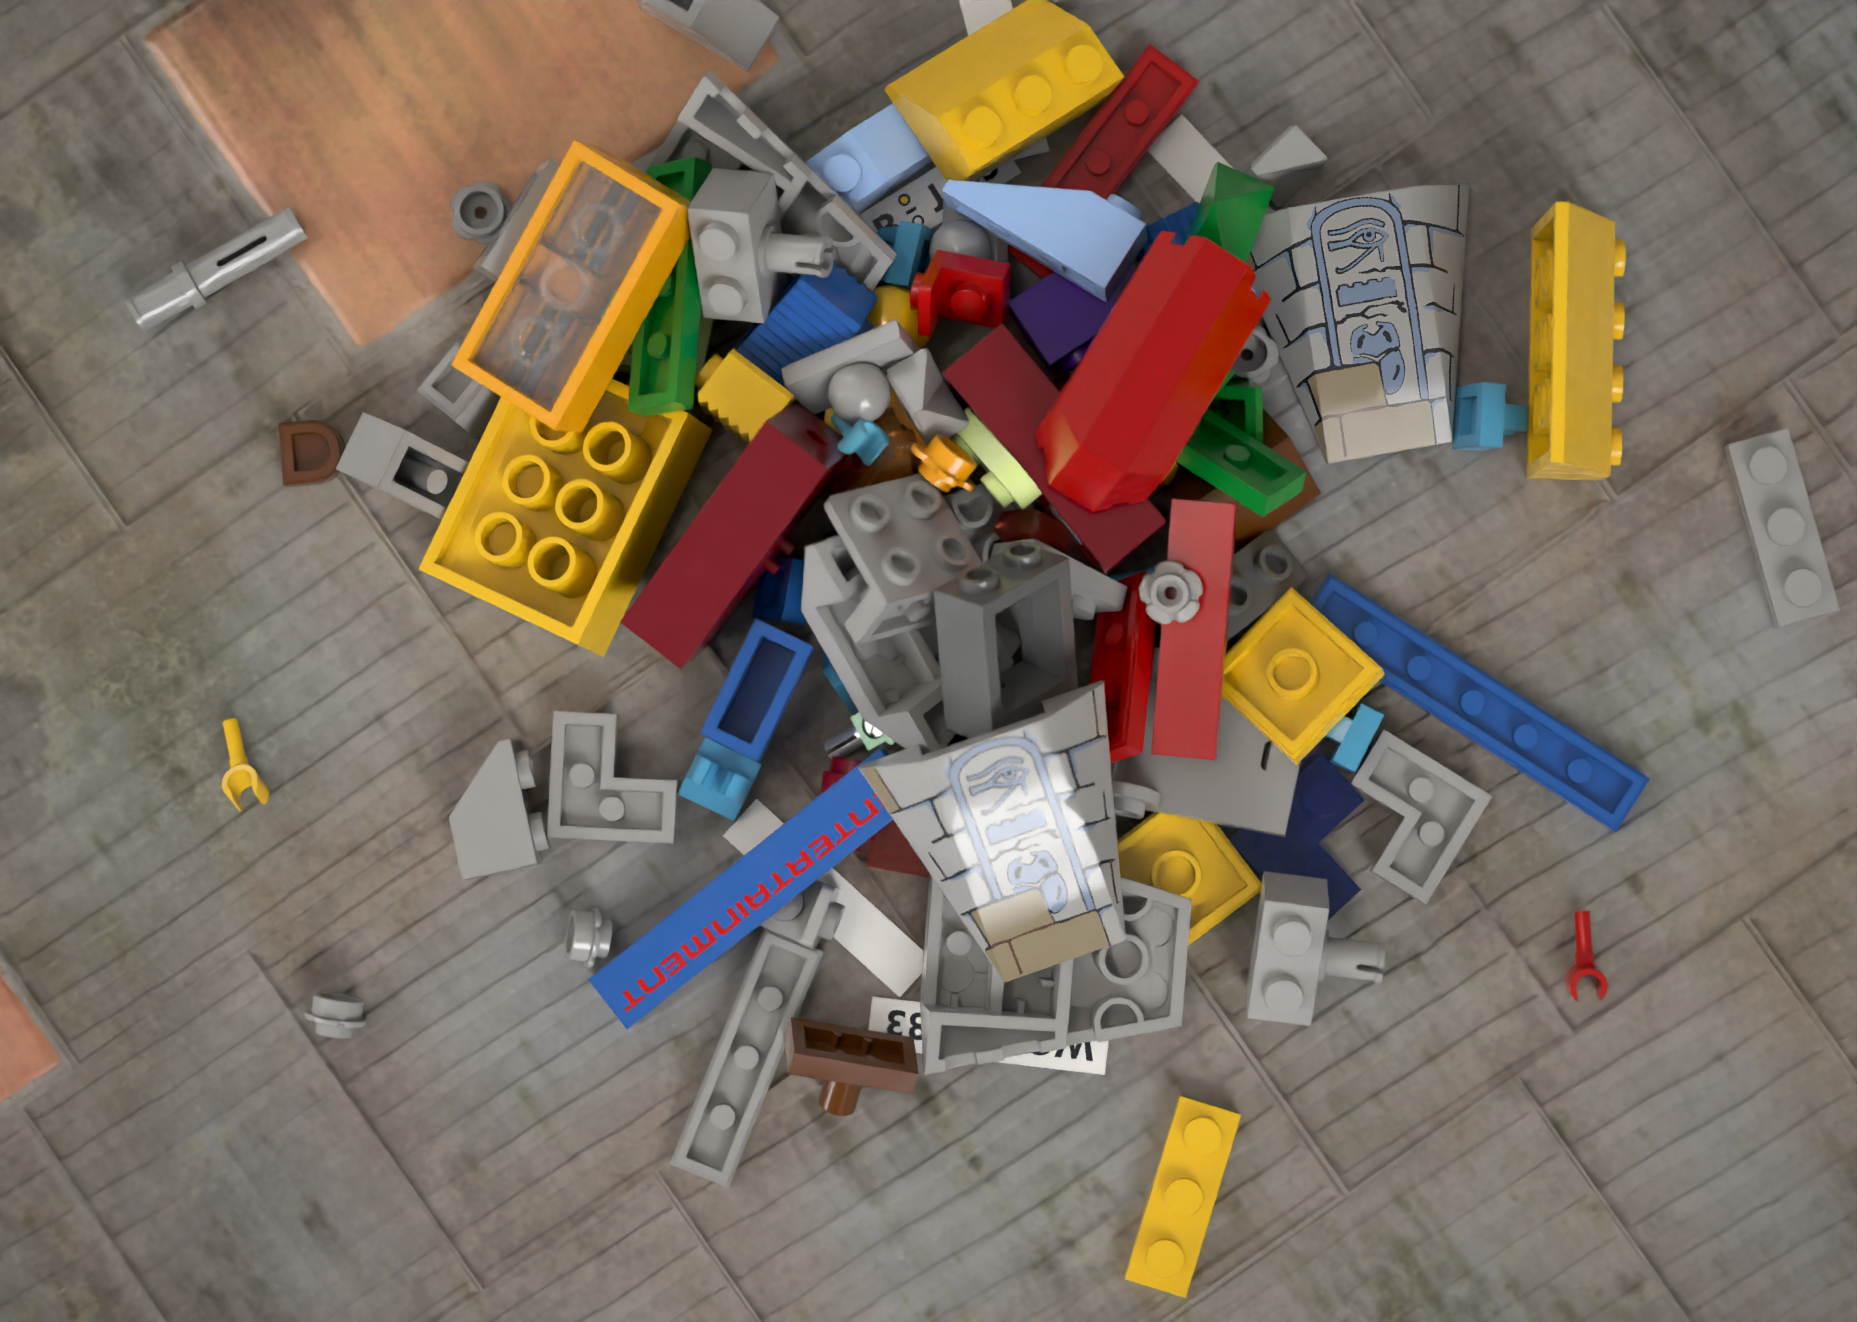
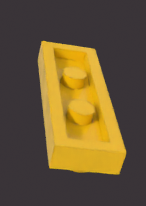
M1179 1095L1124 1275L1126 1280L1186 1298L1241 1118L1240 1113Z

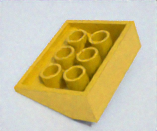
M1555 202L1531 228L1529 415L1526 479L1602 481L1611 475V465H1620L1622 457L1621 428H1612V402L1620 403L1622 400L1623 367L1622 365L1613 364V340H1622L1625 310L1623 302L1614 301V277H1623L1626 245L1624 239H1615V221L1570 202Z
M611 379L583 432L553 430L501 397L418 569L604 658L620 621L709 439L712 429L683 410L646 417L629 411V386L614 379Z

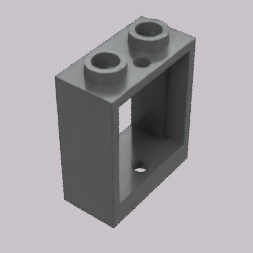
M1016 542L1007 545L1003 552L982 564L962 570L958 577L934 590L946 730L974 738L1045 713L1041 701L1078 689L1068 557L1043 550L1039 544L1033 542ZM1018 602L1022 661L999 674L995 614Z

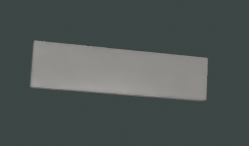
M764 928L670 1165L729 1188L786 1047L785 1035L790 1018L798 1017L824 951L810 948L796 940Z

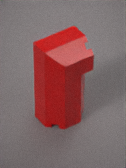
M1163 230L1160 232L1139 263L1073 374L1061 389L1035 431L1039 450L1043 446L1047 464L1044 469L1049 485L1092 512L1110 509L1115 504L1129 502L1127 505L1144 502L1163 481L1271 302V298L1265 289H1263L1258 297L1252 290L1251 286L1257 276L1251 267L1207 238L1191 235L1185 245L1170 243L1176 234L1175 232Z

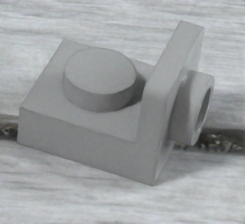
M816 880L759 926L796 940L810 948H817L821 937L829 941L832 940L842 918L845 906L836 902L840 889Z

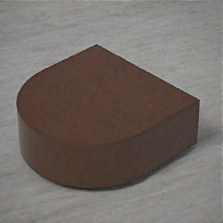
M318 420L278 423L283 486L296 487L324 484L334 479L340 473V471L336 470V467L346 445L336 429Z

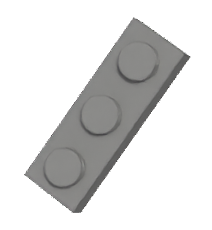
M1789 428L1724 446L1774 627L1778 628L1840 611Z

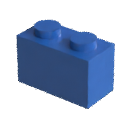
M755 618L700 734L761 763L815 652V648Z

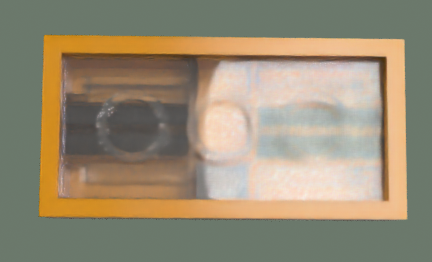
M574 140L451 365L553 430L583 432L636 333L691 237L687 207L691 201L603 147Z

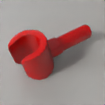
M1590 911L1574 912L1576 936L1575 965L1566 974V987L1573 998L1578 1001L1577 982L1585 975H1594L1597 980L1595 986L1596 995L1601 1001L1607 994L1608 984L1605 976L1594 964Z

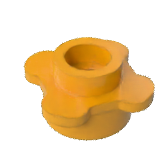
M936 434L926 448L918 443H914L910 448L923 461L918 471L937 488L949 492L952 487L959 486L968 492H972L976 487L968 478L977 466L976 461L949 438Z

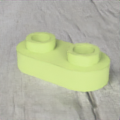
M966 408L964 413L969 419V425L957 432L950 440L963 448L976 461L977 466L980 464L987 471L980 478V481L1004 509L1013 501L1021 510L1025 509L1042 494L1038 486L969 408Z

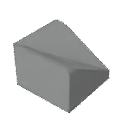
M1295 125L1294 127L1290 126L1250 164L1247 174L1275 187L1270 203L1274 207L1280 208L1323 168L1328 158Z
M921 349L886 370L888 373L886 377L899 403L926 446L936 434L949 438L969 425L968 417L944 382L928 349Z

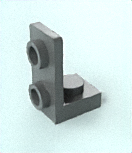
M1271 529L1263 532L1234 555L1227 641L1274 605L1290 587L1294 589L1307 578L1306 571Z

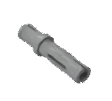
M288 206L188 264H185L182 260L171 266L172 273L127 298L125 303L141 330L146 332L191 305L196 310L206 305L207 300L205 297L247 273L256 270L259 266L309 238L291 207Z

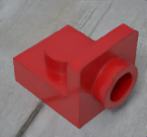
M936 250L926 273L918 272L911 287L909 305L911 310L918 311V335L932 337L941 317L997 328L1000 324L1004 325L1009 315L1010 264Z

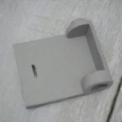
M1153 647L1143 753L1111 763L1115 814L1141 819L1144 818L1145 810L1286 837L1301 761L1295 765L1223 698L1216 760L1151 754L1160 648Z

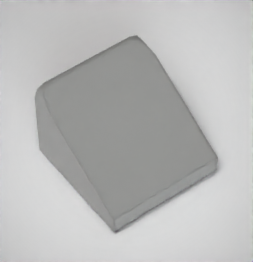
M456 342L417 391L469 434L478 438L485 431L501 396L451 365L461 347Z

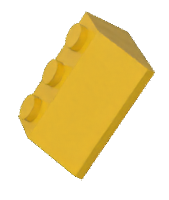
M1026 0L890 83L884 90L945 180L975 182L1105 101L1124 78V75L1087 23L1048 0Z

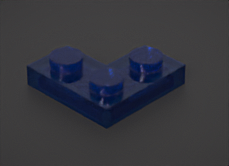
M1322 753L1298 774L1286 837L1239 828L1228 838L1235 849L1262 878L1264 871L1327 879L1329 898L1328 920L1361 890L1319 844L1329 832L1364 801L1361 795Z

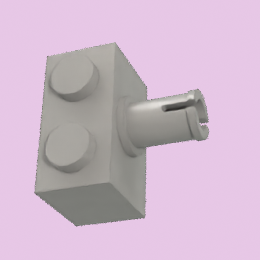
M713 168L687 207L703 317L764 323L789 283L788 273L817 275L818 277L825 278L830 275L834 262V249L829 248L833 245V240L830 236L814 237L782 234L774 173Z
M1264 871L1246 985L1247 1018L1311 1026L1318 981H1323L1324 975L1381 983L1383 977L1381 968H1384L1386 956L1385 942L1374 943L1329 937V930H1326L1329 914L1327 879Z

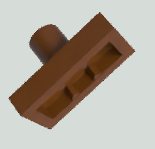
M794 1017L790 1018L785 1035L788 1074L824 1080L819 1104L825 1111L838 1116L853 1114L862 1086L913 1094L919 1075L914 1037Z

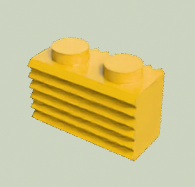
M732 349L725 359L721 358L718 354L713 355L695 379V386L698 387V401L705 415H712L715 423L721 422L725 430H732L735 438L741 437L745 446L749 445L766 420L796 400L790 391L735 349Z

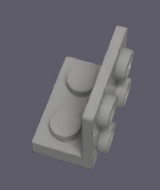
M921 473L831 495L823 506L868 584V587L860 594L861 602L844 624L856 645L936 624L934 590L958 577L962 570L982 564L939 489L924 478Z

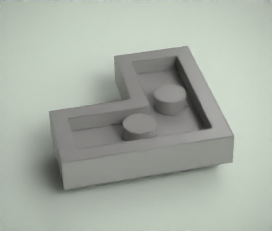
M553 711L547 838L675 844L678 780L615 777L618 714Z
M1381 730L1349 782L1351 786L1402 816L1401 821L1370 869V872L1422 904H1427L1492 796L1386 730Z

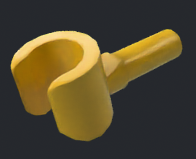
M227 719L223 721V728L230 756V769L222 779V789L239 811H242L240 796L246 788L251 786L256 797L264 805L269 799V789L256 770L249 765L248 757L245 755L238 719Z

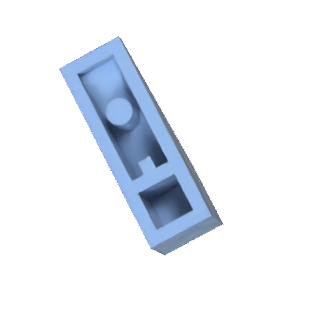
M891 104L843 134L806 161V163L860 213L931 162L932 159L894 104Z
M948 180L941 190L946 207L974 222L979 227L1106 303L1147 241L1146 224L1140 221L1141 211L1130 202L1114 194H1110L1107 200L1092 191Z

